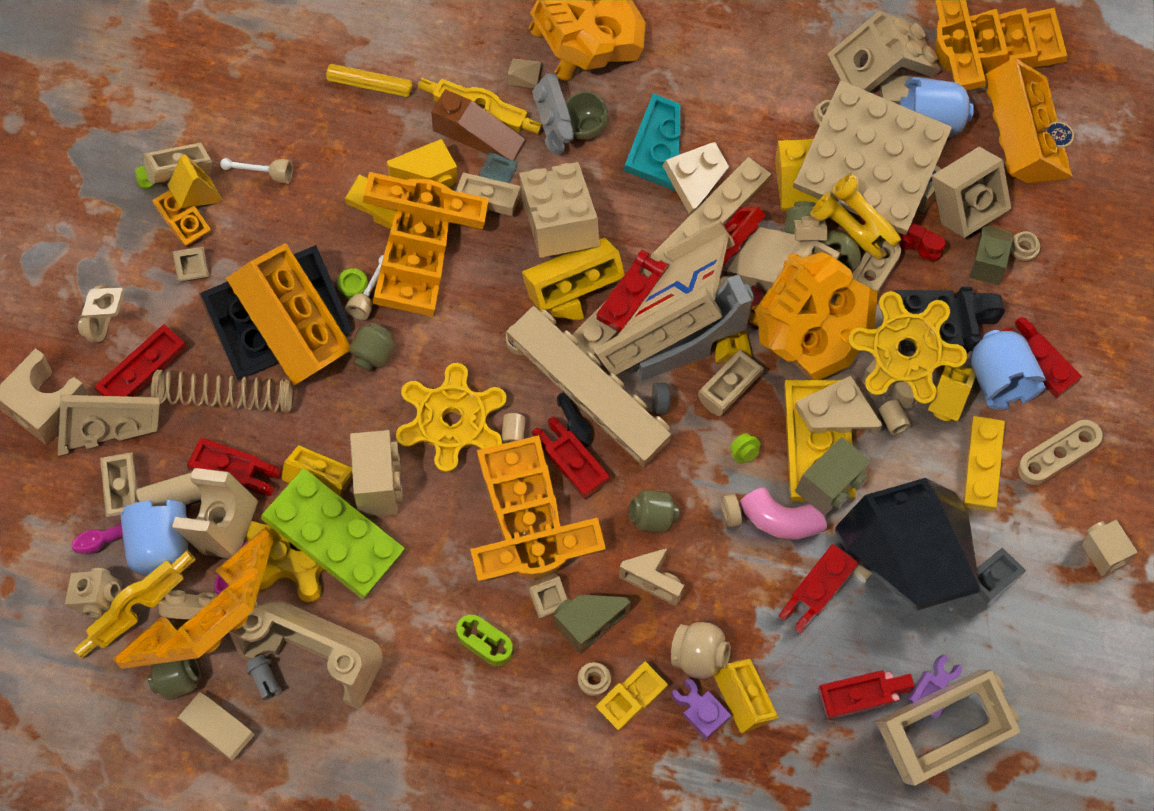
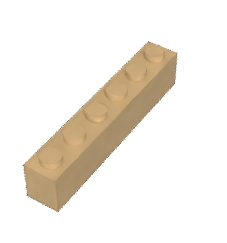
M533 305L507 331L508 341L644 468L670 442L669 425L659 416L653 418L646 411L647 405L641 398L635 394L631 397L622 389L624 384L615 374L610 373L607 375L600 368L602 364L596 356L589 351L585 354L577 347L579 342L570 332L565 330L562 333L555 326L556 320L550 313L544 309L540 312Z

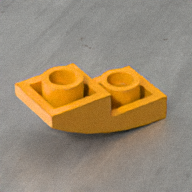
M170 190L152 200L158 213L185 247L211 232L210 227L195 205L180 208Z

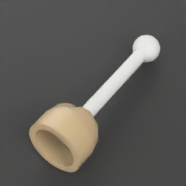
M224 158L220 162V166L224 170L237 168L269 172L272 179L278 183L289 184L293 174L292 161L287 159H276L270 166L232 162L228 158Z
M384 255L379 257V265L364 293L352 296L345 306L346 312L357 320H366L371 313L373 304L369 295L378 280Z

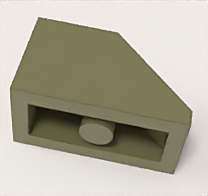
M989 225L981 227L969 278L995 285L1000 284L1012 245V231Z
M578 595L572 601L567 599L555 610L556 615H554V626L582 654L630 613L631 602L626 597Z

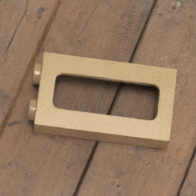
M978 670L876 721L905 784L917 785L1021 733L1017 725L1019 722L1018 714L1013 706L1007 703L1003 694L1005 691L1004 684L1001 678L996 673H993V670ZM976 693L988 716L987 722L958 738L916 757L903 728L962 698Z

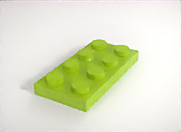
M305 468L298 473L261 516L265 523L362 600H364L405 550L402 545Z

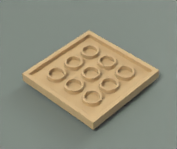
M840 80L793 188L820 199L826 192L830 191L832 193L833 186L842 177L852 173L858 179V191L866 201L897 232L906 235L952 127ZM837 198V200L847 211L859 215L844 201Z

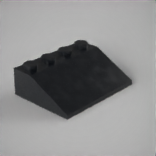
M315 245L293 254L343 334L352 332L351 325L317 246ZM228 281L199 293L210 322L237 380L279 362Z

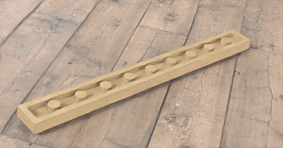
M748 157L653 252L650 258L657 262L662 260L670 266L672 260L666 252L667 248L717 220H720L723 226H725L740 207H744L770 181L771 173ZM644 268L641 274L649 278L652 272ZM602 305L572 334L579 342L577 347L585 354L589 351L596 357V348L617 337L619 332L596 319V314Z

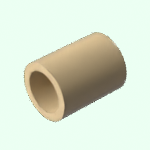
M898 400L888 401L878 409L891 435L901 434L910 428L911 424Z
M508 413L503 416L502 444L524 439L525 417L523 415Z

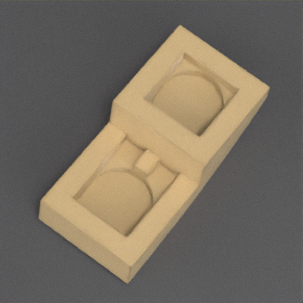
M201 692L197 694L177 717L186 727L205 739L211 747L231 761L234 760L254 736V733Z

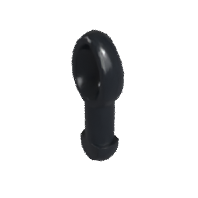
M562 392L557 396L556 401L558 407L562 408L568 420L567 431L570 430L582 445L587 448L592 440L591 427L584 418L578 415L572 403L573 401Z

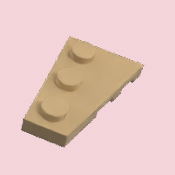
M61 395L57 445L58 456L68 454L70 449L85 446L86 449L96 447L98 442L114 438L120 441L156 432L158 429L159 398Z

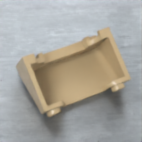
M278 600L254 606L253 612L248 615L247 622L239 629L229 631L239 656L248 661L263 653L271 652L278 655L285 641L327 659L329 674L344 687V703L356 709H360L383 661L381 648L373 640Z

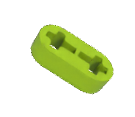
M469 614L463 616L456 625L457 638L464 647L493 666H503L511 660L513 645L507 635L477 615ZM476 625L477 633L482 639L473 634L466 637L464 627L472 628ZM487 642H490L496 647H498L500 644H504L503 647L505 654L502 655L501 653H497L495 656H493L492 648L490 645L487 644Z

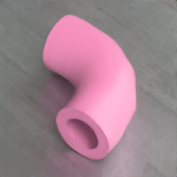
M764 487L750 492L739 502L743 513L758 529L776 538L799 540L817 535L827 529L824 515L810 503L795 508L785 507L777 503Z

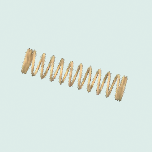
M156 370L152 378L151 397L159 398L160 404L167 397L169 403L174 405L180 397V401L184 406H187L192 399L193 403L199 407L205 399L206 405L209 408H212L216 401H218L219 406L224 409L230 401L232 408L237 410L243 401L244 408L247 411L251 410L255 402L257 409L262 412L268 402L269 410L272 413L276 412L280 404L283 414H288L292 405L293 386L291 380L287 379L285 381L283 379L280 380L279 396L273 410L270 401V378L267 380L266 398L261 409L258 404L257 390L259 380L257 377L255 378L254 395L249 408H247L245 401V376L242 378L241 396L236 407L232 398V375L229 378V393L224 406H222L220 400V374L217 376L216 394L211 405L207 397V373L204 375V391L199 404L196 403L194 394L195 372L191 376V392L186 403H184L182 397V371L179 373L178 393L174 402L171 401L169 394L171 372L168 371L166 374L165 394L164 372Z

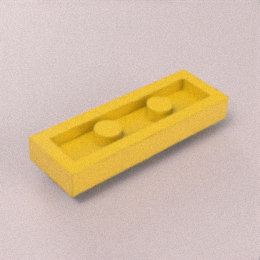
M973 416L971 420L963 496L965 508L995 512L997 508L1005 425L1003 420Z

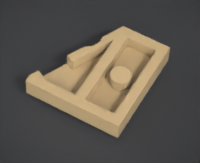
M716 142L667 159L662 165L689 214L696 210L729 167Z

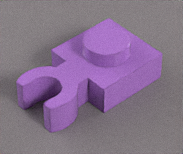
M940 655L933 665L934 674L932 675L928 671H924L906 700L913 703L948 686L947 684L950 680L959 677L962 667L954 665L951 672L947 673L944 670V663L948 657ZM944 708L929 716L938 719Z
M687 678L684 685L690 690V694L682 696L677 690H673L672 699L678 705L688 707L683 717L705 740H708L731 719V714L709 691L701 697L697 693L698 689L695 682Z

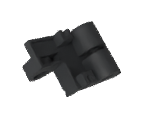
M962 286L955 296L952 290L894 291L901 296L905 309L912 314L922 313L932 301L942 300L946 302L950 309V315L940 326V337L946 343L962 346L967 354L969 351H973L974 347L981 341L978 324H997L1005 313L1001 295L973 293L972 286ZM909 340L900 342L902 351H913L915 354L916 348L913 342Z

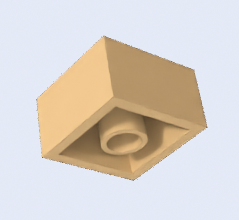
M981 147L974 149L932 175L941 224L963 238L1012 209L1003 159Z
M389 430L351 433L353 488L357 510L366 518L398 515L397 503H403V491L400 480L401 463L397 441L391 442Z

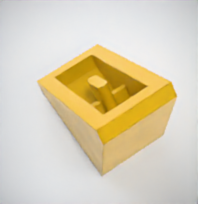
M186 154L181 156L168 183V187L179 207L187 208L194 205L214 204L223 200L211 178Z

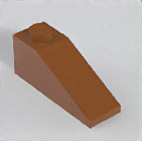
M444 90L431 111L434 132L511 165L525 144V138L475 102L449 90Z

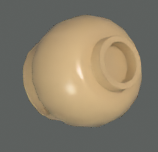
M696 622L690 626L680 624L672 641L671 664L673 667L682 668L683 672L690 677L700 679L713 677L720 668L724 669L728 664L731 651L730 642L725 641L724 633L714 624L706 622Z

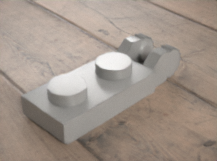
M546 73L535 86L532 93L546 134L545 144L550 153L559 155L564 151L565 145L563 143L571 142L574 133H572L571 119L557 76Z

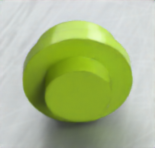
M745 433L738 436L732 442L730 451L736 463H748L758 456L761 446L758 438Z

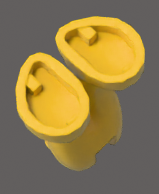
M849 173L833 186L832 193L828 191L819 199L811 210L810 215L819 221L827 218L834 220L864 251L880 260L887 254L876 239L881 235L890 245L896 247L901 238L894 227L858 191V179L852 173ZM837 198L855 210L865 221V225L859 223L841 205Z

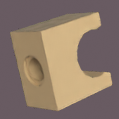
M35 348L0 384V410L44 444L48 445L58 435L60 396H88L83 383L75 377L69 379L59 391L53 393L40 392V386L51 376L52 370L44 354Z
M194 468L190 479L200 490V512L196 519L175 517L172 528L202 555L230 558L242 548L258 500L229 472Z

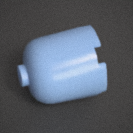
M909 77L906 80L905 86L909 87L907 97H901L900 105L951 126L952 129L948 138L959 135L966 126L967 121H971L974 107L972 103H969L967 91L959 83L920 77Z
M993 330L986 333L982 340L974 347L971 355V364L989 408L1006 410L1010 408L1008 403L1021 399L1023 404L1027 403L1045 389L1043 381H1046L1045 376L1030 346L1022 335L1014 331Z
M149 500L133 503L123 508L124 512H121L120 515L125 557L128 567L133 572L142 576H148L164 561L167 560L172 564L188 550V541L172 528L175 517L187 518L186 504L180 501L166 500L167 506L152 507V501Z

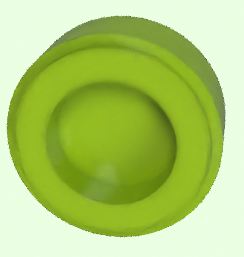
M355 268L344 270L337 279L338 291L347 300L355 294H363L368 286L365 273Z

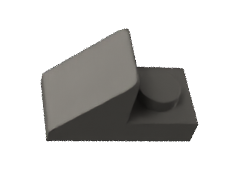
M1001 548L977 567L980 592L976 594L991 607L1007 588L1021 578L1026 570L1007 551Z

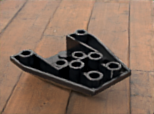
M927 478L864 495L835 527V532L847 553L917 611L980 592L969 513L954 491Z

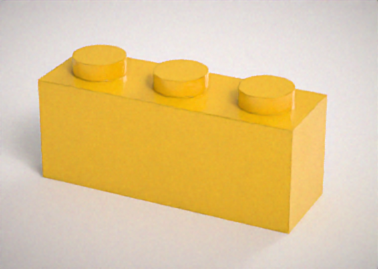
M602 238L599 240V247L568 252L522 271L529 298L540 311L543 309L548 310L622 279L625 273L619 251L606 238Z

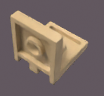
M880 10L828 53L841 81L868 92L872 91L901 66L930 77H934L941 71L936 61L938 56L927 45L924 39L926 35L922 27L917 23L905 21L902 17H895ZM867 53L868 61L865 66L861 67L860 58L863 54Z

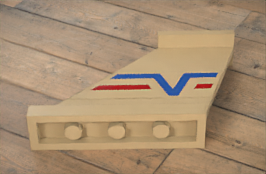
M720 220L666 249L667 254L672 260L670 266L618 336L596 348L598 358L610 373L617 375L722 318L721 309L716 304L715 297L726 249L734 246L735 243Z

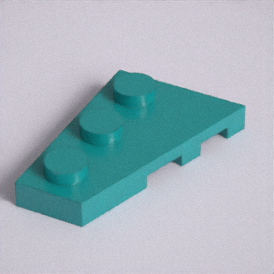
M654 93L652 94L622 171L676 192L662 165L665 160L680 155V103Z

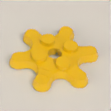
M892 291L886 292L879 300V308L884 316L882 325L873 330L857 327L850 332L848 337L849 344L853 349L869 352L875 358V369L867 376L865 387L869 393L881 395L887 391L892 383L903 381L910 386L913 397L917 402L922 404L930 403L934 400L937 393L932 381L934 369L942 365L958 368L967 359L966 350L962 346L946 343L940 337V326L950 315L949 306L942 300H935L922 313L912 314L905 309L899 294ZM909 340L913 342L916 348L915 354L911 357L902 355L898 351V345L901 341Z
M452 363L446 368L445 380L438 388L429 389L420 382L409 381L401 389L403 399L414 405L417 409V416L412 422L404 424L397 429V442L404 447H412L421 442H428L430 445H434L436 449L435 465L442 472H451L457 467L458 454L462 448L477 446L480 449L502 444L500 434L487 426L486 417L489 413L499 410L505 405L507 400L506 393L498 387L489 388L484 392L471 391L467 386L468 370L461 363ZM457 413L460 416V420L456 424L449 426V424L443 421V417L446 414Z
M252 521L245 536V542L250 541L265 527L274 536L259 589H268L278 579L289 578L296 583L297 594L302 601H316L322 593L319 577L325 569L302 551L293 550L290 545L291 542L268 524Z

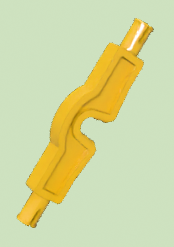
M423 77L418 83V89L433 94L435 102L439 100L446 89L472 100L477 105H485L484 110L516 133H520L522 129L539 135L540 131H542V123L527 118L526 110L502 102L496 94L487 89L478 87L465 88L441 79L439 83H435Z
M186 550L172 564L167 560L164 561L142 581L133 583L123 589L114 598L109 610L86 629L88 637L78 646L74 647L75 653L81 659H84L97 646L101 648L107 647L119 635L135 625L138 617L131 607L136 603H140L154 608L159 601L184 579L181 573L196 561L195 557Z

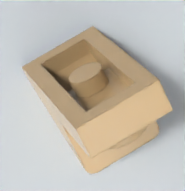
M667 549L628 559L621 563L619 569L620 579L675 607L678 606L683 597L685 585L681 584V581L670 573H659L665 562Z

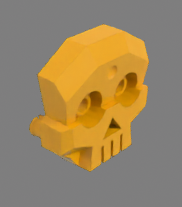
M537 0L530 11L533 20L529 25V30H531L534 36H544L554 55L561 59L555 68V74L561 80H570L577 66L584 70L605 67L607 62L638 61L644 49L646 22L632 0Z
M824 252L805 257L790 254L787 256L790 260H784L783 270L759 305L751 308L755 311V314L751 312V316L748 319L752 324L759 326V343L783 360L787 362L792 361L808 379L821 380L849 367L860 352L853 349L848 341L849 334L853 329L857 327L875 329L878 291L854 280L852 271L848 267ZM836 294V301L831 303L832 297ZM810 333L809 340L804 342L805 336Z

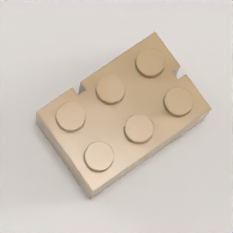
M579 162L554 166L552 171L548 172L546 168L519 173L522 202L540 258L600 246L598 217Z

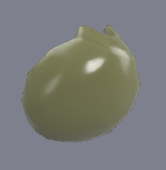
M582 91L572 95L566 102L574 138L590 140L602 134L608 124L609 117L606 105L601 97L594 92Z
M831 230L827 232V240H817L840 252L838 261L851 271L859 266L861 261L859 246L845 231Z

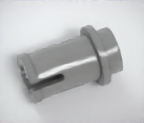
M265 655L254 657L246 663L248 667L246 672L248 675H252L262 700L273 698L272 693L278 695L282 692L270 668L272 662L270 659H266Z

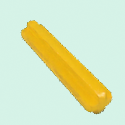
M329 64L326 72L327 80L404 97H409L412 91V81L408 79L335 64Z

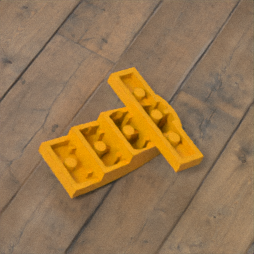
M934 0L939 19L935 39V53L942 67L946 71L952 72L953 81L962 85L966 91L986 87L984 72H990L1014 57L1031 68L1067 62V52L1055 7L1028 14L1026 8L998 14L997 9L970 16L966 0Z
M369 172L363 203L397 210L389 233L372 304L433 317L447 243L448 222L483 229L489 198L453 191L451 188L433 180L420 178L404 180Z
M539 435L476 451L491 506L504 540L470 549L478 582L516 572L518 576L528 579L543 578L555 573L563 566L567 559L606 549L598 517L560 527L556 498L553 494L548 465L545 462Z

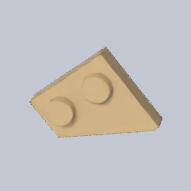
M852 376L797 401L795 404L797 412L810 433H826L830 430L843 433L851 432L852 429H870V432H878L882 427L881 422Z

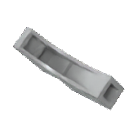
M739 274L727 278L717 290L715 302L721 309L722 318L635 364L634 367L641 381L710 356L711 345L714 341L747 329L748 318L751 316V302L754 301L750 286L743 284Z

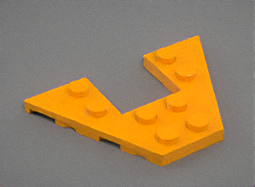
M265 527L215 570L229 586L177 630L167 617L161 616L112 658L121 669L195 659L200 658L204 653L209 654L221 644V638L229 631H235L247 622L248 615L253 612L274 540V536Z

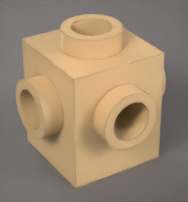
M92 568L90 572L71 573L65 605L86 617L100 618L109 610L112 601L121 592L123 582L113 577L111 572L104 568Z

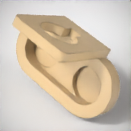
M97 285L94 289L89 290L81 315L83 318L78 323L79 333L81 336H85L89 342H101L105 338L111 317L118 315L125 293L122 288Z

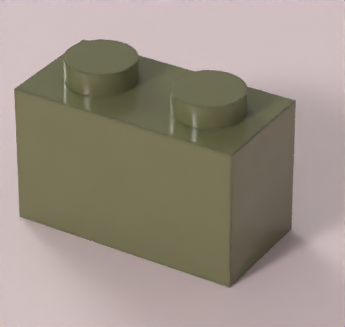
M841 437L802 475L795 492L825 516L833 507L838 510L844 505L850 496L848 492L852 488L859 490L869 478L866 471L871 460Z

